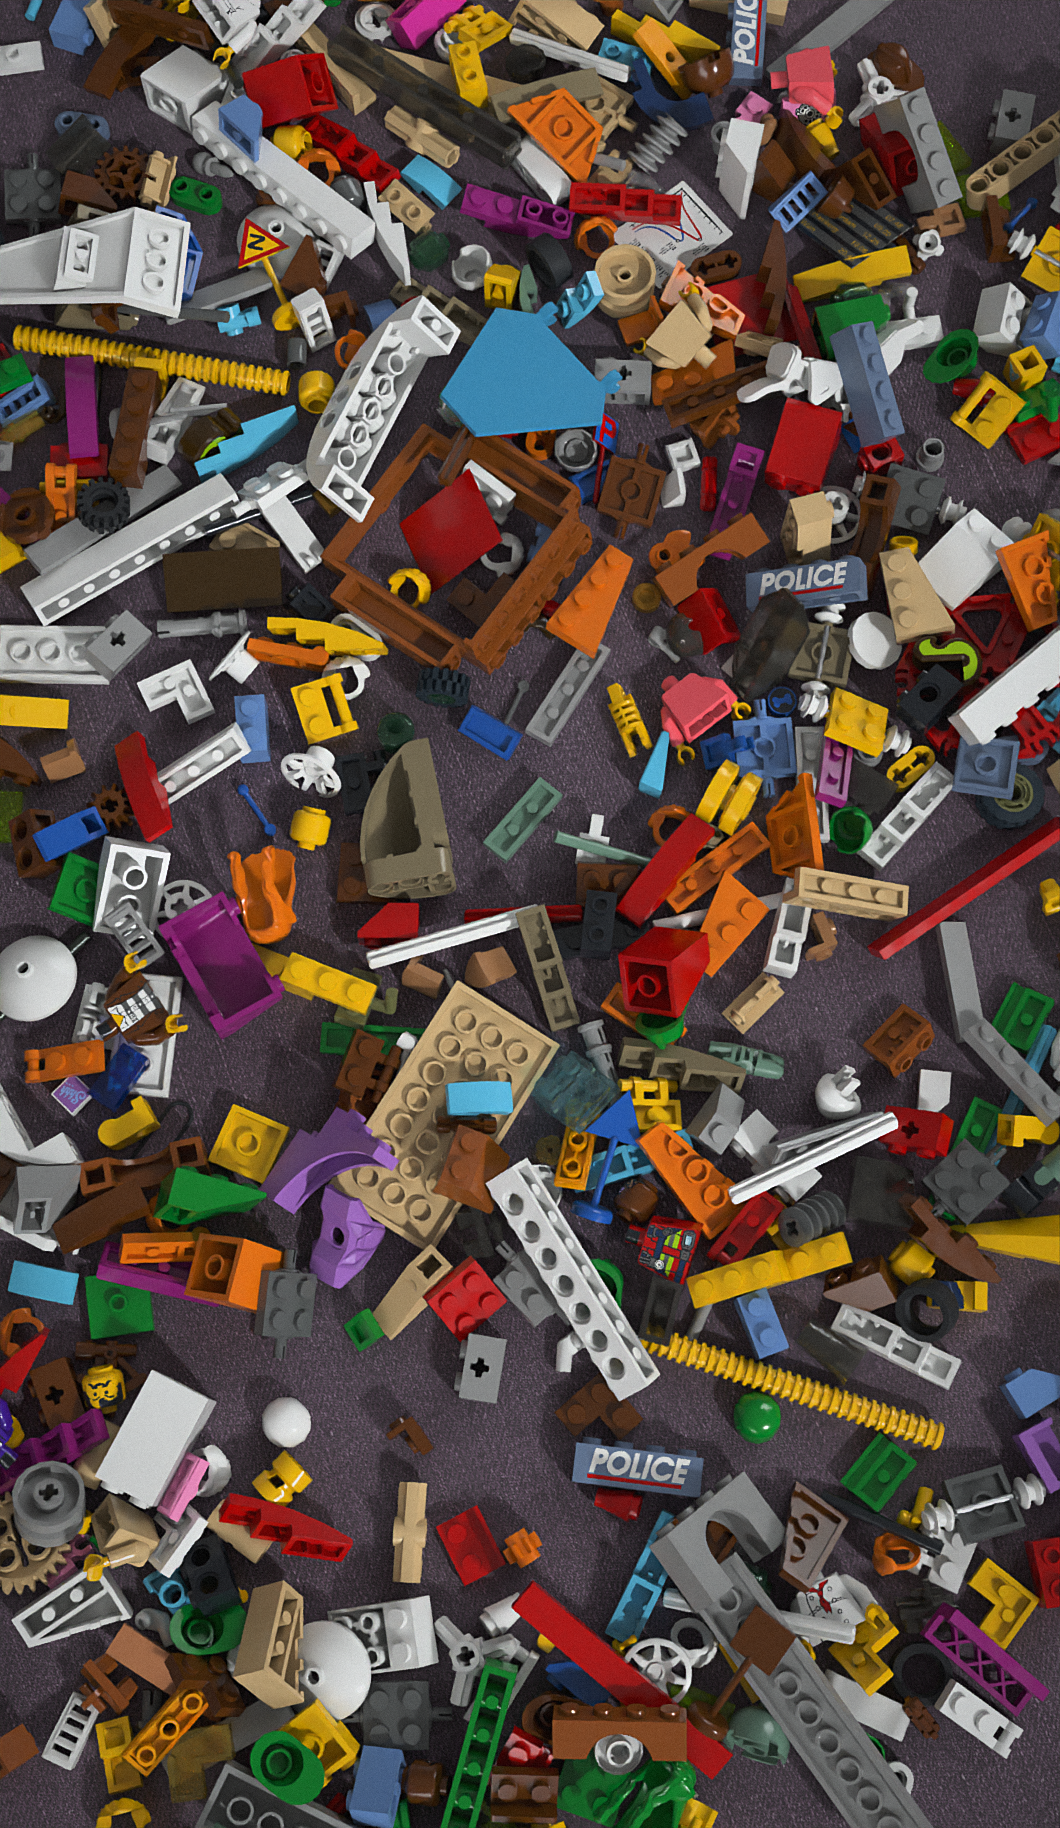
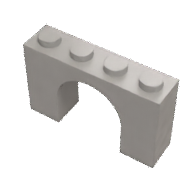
M925 87L895 96L874 106L873 109L882 134L894 130L899 131L908 140L914 152L918 167L917 181L902 187L911 214L940 208L963 197Z
M744 1471L734 1478L728 1474L714 1485L717 1488L715 1493L710 1489L697 1498L695 1502L698 1504V1507L694 1509L690 1505L676 1516L679 1522L674 1525L670 1521L656 1532L659 1538L649 1546L695 1613L716 1602L734 1586L709 1550L706 1541V1525L708 1521H715L727 1527L754 1563L773 1552L783 1543L785 1527Z

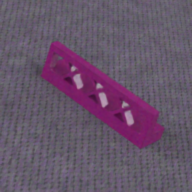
M945 1602L940 1605L920 1632L922 1636L1016 1717L1032 1696L1043 1702L1050 1692L959 1610ZM944 1619L950 1624L951 1639L939 1641L933 1633ZM958 1632H959L963 1637L958 1638ZM971 1643L974 1649V1659L962 1661L959 1654V1644ZM952 1645V1651L946 1646ZM981 1652L986 1656V1658H981ZM994 1663L997 1668V1680L985 1681L983 1679L982 1665ZM970 1666H975V1671ZM1004 1673L1007 1674L1010 1678H1005ZM1017 1683L1023 1690L1014 1703L1011 1704L1006 1699L1005 1685Z

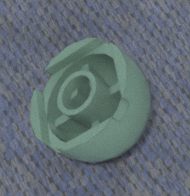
M759 1702L758 1706L749 1705L739 1709L728 1723L729 1730L723 1742L732 1750L734 1744L743 1748L744 1751H742L741 1755L751 1760L769 1765H777L778 1759H780L782 1765L786 1764L791 1742L765 1705Z

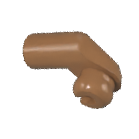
M766 113L760 118V124H765L761 146L770 142L778 128L777 120L774 119L771 113Z

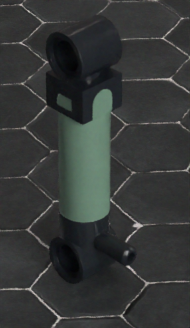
M1060 1144L1041 1161L1035 1162L1021 1177L1012 1182L1001 1193L1002 1198L1021 1219L1028 1216L1045 1199H1048L1060 1188Z

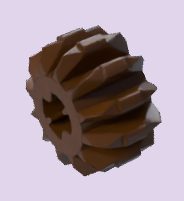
M113 783L110 790H107L106 786L101 784L100 789L102 793L91 792V797L94 801L87 802L86 807L87 809L93 806L96 807L109 832L107 834L110 835L114 827H116L119 833H122L123 827L121 825L125 823L127 826H132L133 822L129 817L135 816L125 787L119 791L118 785ZM114 805L115 811L109 813L108 807Z

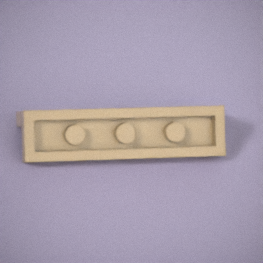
M313 22L294 45L304 54L324 53L334 92L354 115H357L376 102V94Z
M800 866L795 869L794 890L783 894L782 903L891 922L907 916L909 886Z

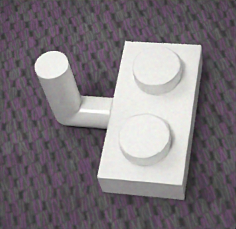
M915 287L907 289L902 304L904 320L888 321L886 328H890L910 318L924 323V331L906 341L904 350L934 347L944 337L939 315L916 318L914 304L918 290Z

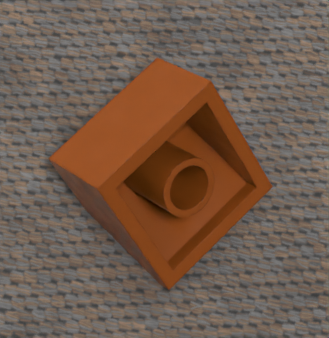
M459 1124L451 1137L432 1192L491 1214L496 1201L492 1198L490 1190L485 1183L506 1171L510 1156L488 1135Z

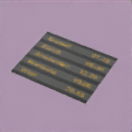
M854 198L850 202L853 208L851 213L844 211L838 218L832 219L819 212L816 214L813 207L795 225V227L851 269L870 256L850 260L844 259L878 251L914 226L886 204L880 209L874 210Z

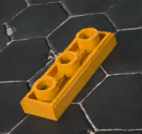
M651 16L632 34V37L682 101L686 100L693 93L684 86L678 67L687 61Z
M571 1102L554 1178V1185L556 1187L585 1191L597 1135L585 1132L584 1130L602 1115L601 1105Z
M177 1689L123 1750L122 1757L147 1778L208 1708L209 1705L202 1690ZM173 1723V1729L169 1731L163 1729L166 1724Z

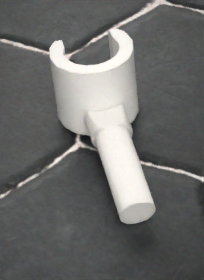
M409 1032L402 1033L396 1043L397 1046L404 1050L400 1059L401 1065L396 1075L418 1043L417 1038Z

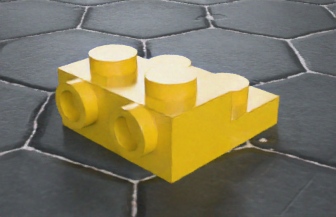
M318 1698L276 1730L284 1731L294 1736L319 1758L325 1772L322 1788L332 1780L333 1777L331 1775L338 1769L342 1771L347 1770L358 1759L356 1755L361 1745L341 1720L336 1722Z

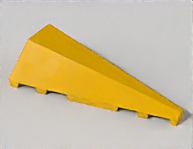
M1060 1215L972 1223L966 1227L963 1225L949 1226L960 1233L968 1232L979 1244L976 1247L977 1249L1060 1265Z

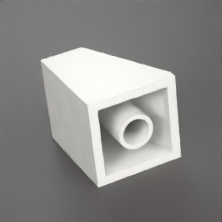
M184 45L140 75L149 109L193 135L192 116L215 100L220 102L223 99L230 83L229 77L224 69H220L221 64H214L199 51L191 50Z

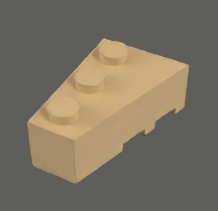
M520 0L508 20L513 26L518 22L529 28L530 33L540 34L548 39L583 51L589 49L604 27L594 14L584 10L577 4L576 0Z
M824 491L789 500L780 533L788 564L802 566L811 564L812 561L819 559L830 561L834 508L832 502L826 500Z
M284 1580L253 1588L233 1672V1678L273 1710L304 1702V1691H299V1671L304 1670V1659H298V1640L303 1639V1596Z

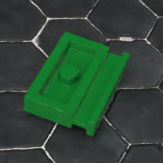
M1013 982L991 1025L1012 1048L1028 1055L1054 1005V999Z
M879 1432L840 1483L873 1511L879 1513L915 1468L917 1462Z

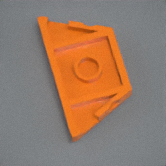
M565 88L552 91L545 96L541 95L532 98L530 101L516 106L514 104L507 109L506 112L574 182L587 183L604 128Z
M801 773L797 777L799 783L793 791L786 790L779 803L773 806L766 815L768 840L771 843L769 848L772 872L788 876L792 879L795 876V869L800 866L824 871L812 774Z

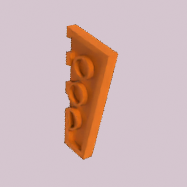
M657 1122L635 1140L694 1222L704 1224L701 1233L707 1240L713 1239L730 1225L751 1199L749 1198L739 1204H734L728 1195L727 1189L735 1185V1183L719 1172L706 1158L700 1156L692 1149V1146L663 1122Z

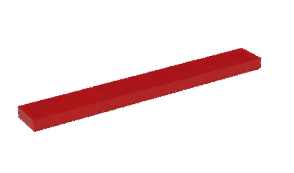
M1060 817L1053 818L867 946L871 955L883 960L888 959L1060 841Z
M534 1580L530 1582L512 1603L511 1608L626 1707L630 1704H643L646 1707H661L662 1705L673 1704L682 1708ZM687 1719V1759L712 1780L731 1759L733 1751L722 1741L706 1737Z

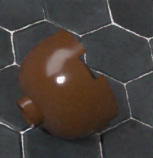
M730 47L700 56L699 59L694 60L691 64L686 62L679 66L678 71L684 86L696 95L704 92V94H707L708 99L724 93L722 87L727 85L734 75V61Z

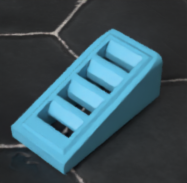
M666 731L661 732L638 787L640 792L660 799L664 783L669 744V733Z

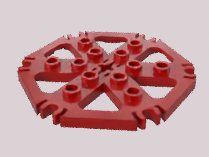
M1012 593L970 596L953 611L944 605L955 624V633L936 638L942 644L953 638L970 640L979 649L983 661L978 686L972 693L964 696L958 709L989 684L988 679L984 678L986 672H991L992 676L998 677L1018 660L1016 657L1028 631L1015 600L1013 604H1010L1013 598ZM996 610L1001 614L1002 618L988 648L963 620V614ZM1055 621L1041 627V629L1048 635L1058 626V623ZM917 641L908 644L895 670V683L903 682L907 685L905 688L897 689V697L906 689L911 691L917 684L915 683L916 679L922 673L912 662L913 649ZM960 669L946 670L960 681ZM1060 682L1053 688H1060ZM929 695L921 696L922 700L933 698ZM1034 705L1027 709L1022 707L1016 712L1018 718L1008 725L1017 735L1020 742L1018 759L1035 758L1036 754L1041 755L1044 749L1040 745V741H1047L1053 747L1056 739L1058 742L1060 740V711L1054 721L1047 722ZM952 723L946 731H939L933 726L925 734L938 752L942 744L946 742L943 750V755L945 756L948 755L950 749H958L960 734Z

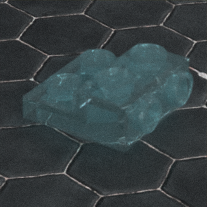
M571 1051L567 1056H560L556 1060L554 1070L546 1078L542 1077L536 1081L531 1095L541 1109L580 1134L619 1093L620 1088L617 1083L598 1072L591 1062Z

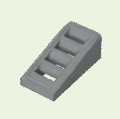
M128 900L103 917L128 954L134 951L139 953L152 944L147 950L138 956H134L136 964L146 959V966H148L165 953ZM130 913L132 917L116 927L114 923ZM137 923L138 928L125 937L122 935L123 932ZM144 934L146 936L144 939H142L134 946L131 947L129 945L131 942L136 940L141 935Z

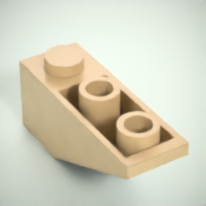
M429 1244L405 1268L372 1313L382 1331L390 1340L399 1334L429 1305L423 1296L454 1270L453 1266L432 1244Z

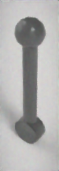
M521 680L518 683V692L503 721L507 725L523 693L529 690V683L526 680Z

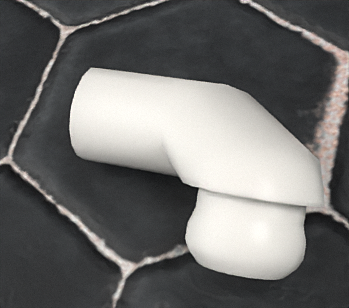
M145 1608L136 1615L135 1624L139 1629L158 1632L164 1647L174 1644L169 1633L171 1618L168 1613L153 1608Z

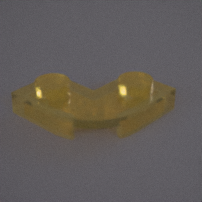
M231 1722L191 1729L176 1741L171 1754L168 1755L167 1761L172 1804L200 1800L207 1797L203 1763L229 1760L235 1757Z

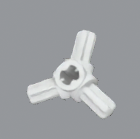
M867 58L862 59L857 64V70L864 84L862 86L863 94L860 97L861 103L848 117L854 127H860L859 119L875 113L874 106L908 92L895 90L894 84L886 77L879 76L872 60Z
M447 1616L440 1617L434 1623L435 1633L450 1648L448 1655L452 1659V1670L457 1671L450 1701L454 1705L467 1707L470 1702L475 1676H481L487 1656L497 1659L515 1653L517 1651L516 1641L510 1633L486 1641L483 1637L474 1639L470 1633L464 1635ZM473 1651L475 1657L467 1661L466 1655Z

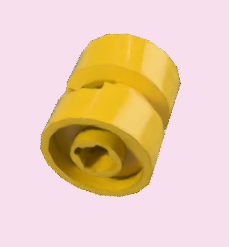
M284 1450L272 1462L273 1469L271 1471L264 1470L252 1481V1484L266 1501L286 1507L293 1500L292 1494L294 1492L301 1493L313 1479ZM282 1479L284 1484L278 1487L277 1484Z

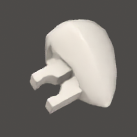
M845 1065L838 1073H827L819 1080L815 1089L816 1105L819 1112L827 1119H845L855 1116L861 1111L859 1096L854 1091L861 1083L860 1080L851 1077L856 1072L853 1067Z

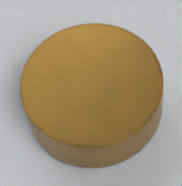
M651 583L638 585L632 595V604L635 609L641 613H652L658 609L661 602V592Z

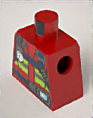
M653 1216L647 1229L630 1224L625 1242L642 1247L638 1258L640 1265L683 1287L688 1277L704 1224L670 1217Z

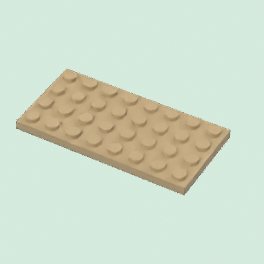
M457 980L366 1123V1126L373 1130L371 1135L391 1146L390 1154L400 1161L393 1171L379 1166H363L350 1169L332 1178L329 1184H333L335 1189L350 1197L359 1198L372 1219L383 1224L418 1248L424 1250L429 1244L436 1248L463 1204L432 1192L451 1137L454 1134L453 1131L449 1133H438L436 1131L437 1117L449 1116L447 1115L445 1085L479 1081L511 1082L512 1113L508 1115H477L480 1119H483L484 1116L496 1118V1132L486 1135L499 1145L560 1045Z

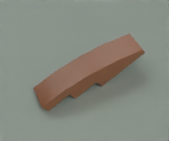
M124 1623L105 1653L172 1696L177 1689L164 1661L173 1652L157 1641H152L129 1624ZM209 1706L202 1713V1715L216 1723H219L222 1717H214Z

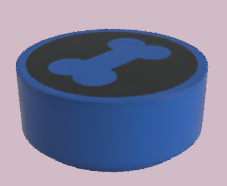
M787 687L773 689L767 699L769 712L779 718L791 715L797 704L795 693Z

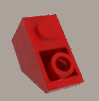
M388 903L357 931L359 944L364 945L368 949L382 948V945H393L419 937V903Z

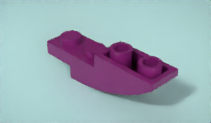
M469 183L466 185L459 213L484 220L483 227L535 238L546 232L555 239L569 238L575 212H570L569 209L526 195H522L521 200Z

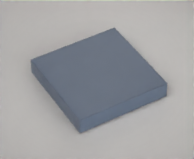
M960 735L951 791L1011 800L1020 742L993 738L983 746L980 743L969 746Z

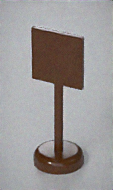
M756 1605L729 1644L744 1656L745 1660L713 1706L702 1701H694L688 1706L686 1711L687 1719L706 1737L717 1741L724 1740L728 1733L729 1725L719 1711L751 1664H754L766 1675L770 1676L797 1638V1635Z

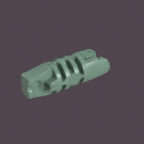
M710 1041L707 1055L744 1068L747 1075L751 1074L755 1077L761 1076L776 1080L784 1075V1060L781 1056L763 1052L761 1049L757 1050L744 1045L740 1046L735 1043Z

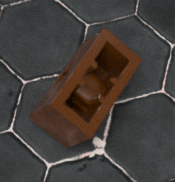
M64 1356L29 1371L31 1380H28V1387L33 1398L38 1397L42 1409L38 1413L44 1428L49 1427L52 1430L61 1423H71L89 1411L85 1404L81 1385L77 1381V1374L71 1358ZM55 1388L64 1391V1395L60 1396L61 1403L53 1401L51 1398L56 1394Z

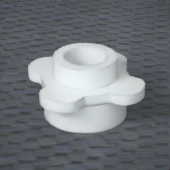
M934 229L926 231L921 235L916 234L912 239V243L918 250L917 258L921 257L923 261H926L928 257L933 255L941 256L944 251V247L940 245L939 233ZM926 243H930L931 246L926 247Z

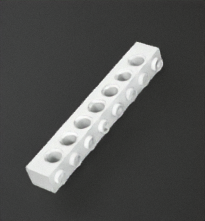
M525 1158L485 1183L490 1190L492 1198L498 1203L506 1216L509 1226L514 1229L525 1252L531 1257L538 1268L541 1278L549 1286L557 1300L558 1306L565 1312L573 1326L574 1332L584 1343L592 1361L598 1366L607 1381L609 1389L615 1394L618 1401L651 1384L661 1374L528 1158Z

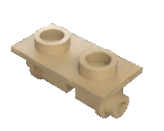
M153 151V154L149 155L145 174L154 179L152 181L144 178L139 195L140 204L148 207V211L155 212L157 205L165 208L168 204L171 182L176 175L177 156L165 159L164 153L160 151Z
M395 178L377 200L379 202H389L390 212L415 234L422 231L427 233L432 227L430 219L435 213Z
M762 972L721 1014L741 1034H744L785 992L778 986L780 982L773 975L768 977Z

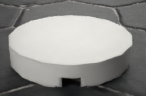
M878 612L864 613L855 619L848 629L847 638L850 637V645H848L850 653L865 668L872 670L874 668L879 670L885 669L898 660L902 651V644H896L892 620L886 615Z

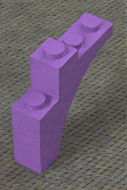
M336 1107L319 1133L314 1130L310 1135L299 1129L259 1188V1191L266 1192V1197L294 1215L308 1197L335 1176L350 1169L363 1166H379L393 1171L400 1160L390 1154L391 1146L371 1135L373 1130L363 1124L366 1120L364 1116L353 1109H350L347 1113Z

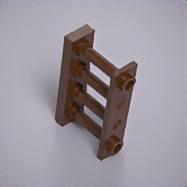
M108 0L107 2L114 23L210 51L214 44L209 25L202 15H200L199 19L185 17L187 12L179 13L178 6L174 12L161 10L166 0H153L150 5L138 3V0Z

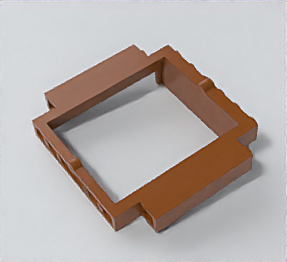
M423 423L369 492L375 499L363 522L358 523L350 517L320 555L325 567L343 579L330 595V599L336 609L342 613L351 614L378 633L383 640L426 668L433 669L434 667H439L441 670L444 668H449V671L457 670L460 666L461 658H464L488 675H491L494 669H499L506 660V653L512 645L516 646L521 641L528 624H532L537 620L545 606L546 600L550 601L555 596L562 579L571 575L575 568V562L580 555H585L589 551L593 542L591 530L579 518L578 509L581 505V495L578 486L496 435L477 437L459 472L462 473L464 466L470 460H473L516 493L513 503L514 507L545 525L553 532L471 640L467 637L463 640L344 562L380 514L389 508L391 500L424 457L430 453L445 462L464 427V424H462L450 440Z

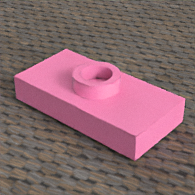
M190 1452L186 1453L160 1501L157 1511L179 1522L189 1501L196 1496L199 1483L210 1463Z

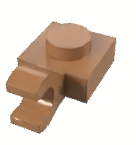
M953 203L932 209L930 216L917 218L918 226L913 227L915 235H921L926 231L934 229L938 231L939 237L963 233L967 225L959 204Z

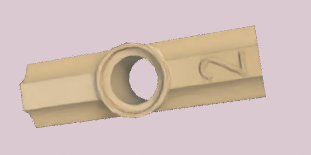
M394 105L391 110H388L384 118L385 127L406 141L405 144L409 148L422 155L429 156L446 168H450L458 161L460 146L440 134L436 126L426 120L416 118L400 106Z
M400 1482L398 1512L394 1519L393 1546H395L393 1582L420 1583L422 1552L426 1545L427 1518H425L427 1483Z

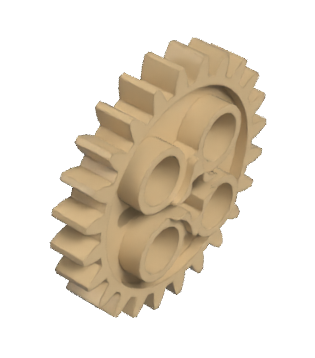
M7 1491L5 1492V1500L0 1501V1528L7 1527L6 1532L0 1536V1586L2 1585V1590L6 1595H9L13 1586L17 1593L22 1595L25 1585H28L35 1592L37 1581L40 1580L44 1585H48L47 1574L51 1573L54 1576H58L59 1573L55 1566L57 1564H67L62 1553H70L72 1548L69 1544L64 1543L61 1546L47 1547L43 1553L33 1555L34 1550L38 1546L32 1545L24 1538H21L29 1561V1565L24 1567V1557L17 1546L19 1538L12 1521L14 1516L13 1498L10 1492ZM15 1556L11 1565L2 1567V1563L7 1557Z

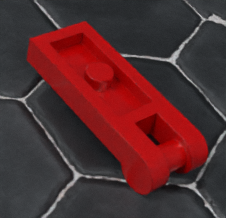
M767 1191L753 1196L711 1247L706 1256L713 1262L717 1260L723 1266L744 1260L779 1217L785 1206ZM729 1243L738 1249L733 1256L724 1250Z

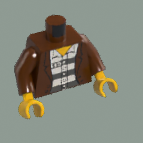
M138 951L131 952L125 956L124 965L113 977L104 996L105 1002L103 1006L110 1018L95 1027L104 1042L121 1032L128 1044L134 1043L137 1046L160 1045L174 1036L175 1033L184 1032L188 1029V1025L179 1027L177 1025L178 1018L182 1017L183 1014L169 1015L140 971L136 973V970L145 967L147 964L146 959L141 960L138 964L135 963L134 956Z

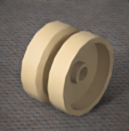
M629 244L612 246L604 251L596 261L594 270L597 273L604 293L603 298L597 304L599 308L607 315L619 319L646 311L649 307L650 296L654 295L656 268L653 259L643 249Z

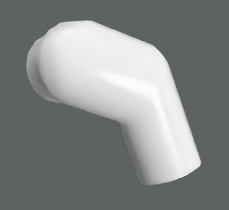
M574 1330L557 1343L556 1371L571 1372L572 1356L582 1348H585L584 1343Z

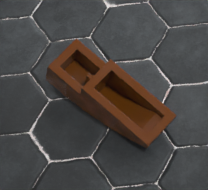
M785 110L777 122L778 128L773 135V139L777 141L796 168V177L799 180L811 170L824 186L836 169V166L821 152L824 146L789 110ZM809 182L805 185L809 192L815 191Z
M136 1178L83 1204L57 1221L52 1227L64 1255L123 1230L122 1225L151 1213Z

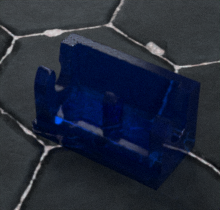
M122 1043L119 1050L106 1066L105 1071L101 1073L86 1094L115 1113L150 1065L149 1059L127 1044Z

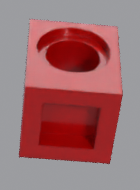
M893 438L882 444L863 448L861 446L857 456V464L862 473L866 471V474L882 476L888 473L891 463L901 466L905 454L896 438ZM873 455H880V456H882L884 459H883V460L875 459V458L873 457Z

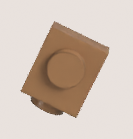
M821 911L812 915L809 920V925L818 945L807 950L805 954L807 961L815 958L816 962L831 957L833 955L832 951H834L838 944L834 936L837 934L834 922L830 917L826 918L824 912Z

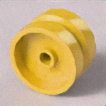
M726 759L707 788L695 816L706 823L714 821L720 810H723L718 822V828L726 834L733 836L741 822L749 814L763 779L748 772L736 786L735 783L740 774V766Z

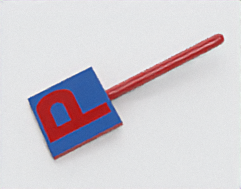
M604 412L602 425L594 426L592 438L593 441L600 445L593 493L594 504H597L599 499L605 449L611 454H615L619 423Z

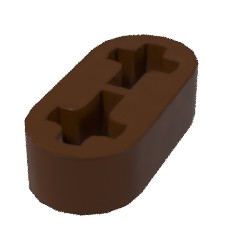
M725 250L702 256L692 262L690 274L694 278L698 275L704 280V286L730 280L739 275L742 258L733 250ZM725 261H729L730 264H734L733 268H729L728 265H724ZM698 268H703L704 271H707V275H702L701 272H698Z

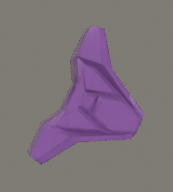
M333 1184L325 1185L319 1207L322 1209L323 1222L320 1237L312 1242L308 1273L317 1274L319 1280L340 1289L364 1268L382 1240H384L386 1229L383 1224L371 1219L359 1198L350 1197L335 1189ZM342 1230L344 1234V1242L342 1244H338L335 1241V1239L338 1237Z

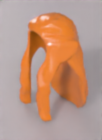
M273 845L263 848L261 853L251 854L242 863L241 855L237 851L230 852L226 857L230 860L232 887L236 893L235 901L242 912L243 928L247 936L257 944H273L283 941L290 933L292 924L297 921L296 915L292 910V900L296 887L294 871L296 857L290 851L279 848L275 849Z

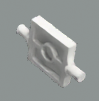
M307 458L295 465L276 462L270 465L266 470L267 473L261 477H254L243 484L244 488L237 492L242 501L230 508L232 514L238 519L249 510L258 508L263 511L308 481L309 478L306 474Z

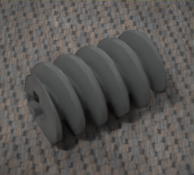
M821 1191L784 1209L778 1218V1230L785 1243L791 1247H800L818 1238L820 1235L843 1225L847 1216L846 1209L842 1200L836 1194L830 1191Z

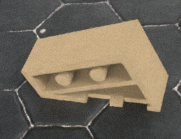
M904 547L879 553L896 644L915 642L925 636L938 637L955 633L953 620L910 548Z

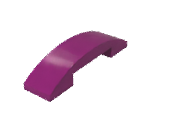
M737 442L709 533L716 528L720 533L729 527L727 521L740 512L745 517L765 450ZM719 552L709 556L730 562L732 555Z

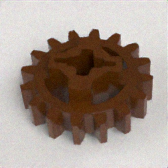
M124 145L123 151L113 147L114 153L112 155L107 152L103 153L105 161L97 160L99 169L94 170L96 180L114 202L121 199L122 205L125 206L127 200L131 199L134 204H137L136 197L140 195L144 178L152 181L154 179L145 174L149 160L146 153L140 155L139 148L137 147L132 152L129 151L127 145Z

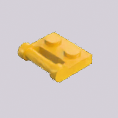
M985 371L979 378L981 382L961 408L953 412L950 420L963 428L987 449H990L1026 402L996 377ZM989 388H992L996 394L975 421H970L967 417Z
M341 673L290 688L308 745L359 729L357 721H353L343 691ZM328 686L331 688L342 725L336 727L333 726L322 692V688Z

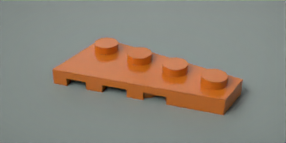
M609 545L546 624V630L594 659L634 559L614 546Z

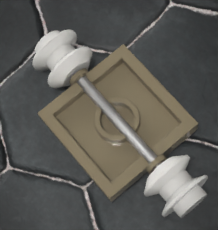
M843 603L818 607L822 611L815 614V619L821 624L802 620L798 622L788 678L807 681L801 685V689L806 694L814 690L815 697L818 699L830 693V689L826 685L843 689L847 685L852 658L848 646L850 645V637L847 638L848 629L833 627L841 624L844 620L839 615L840 612L846 609Z

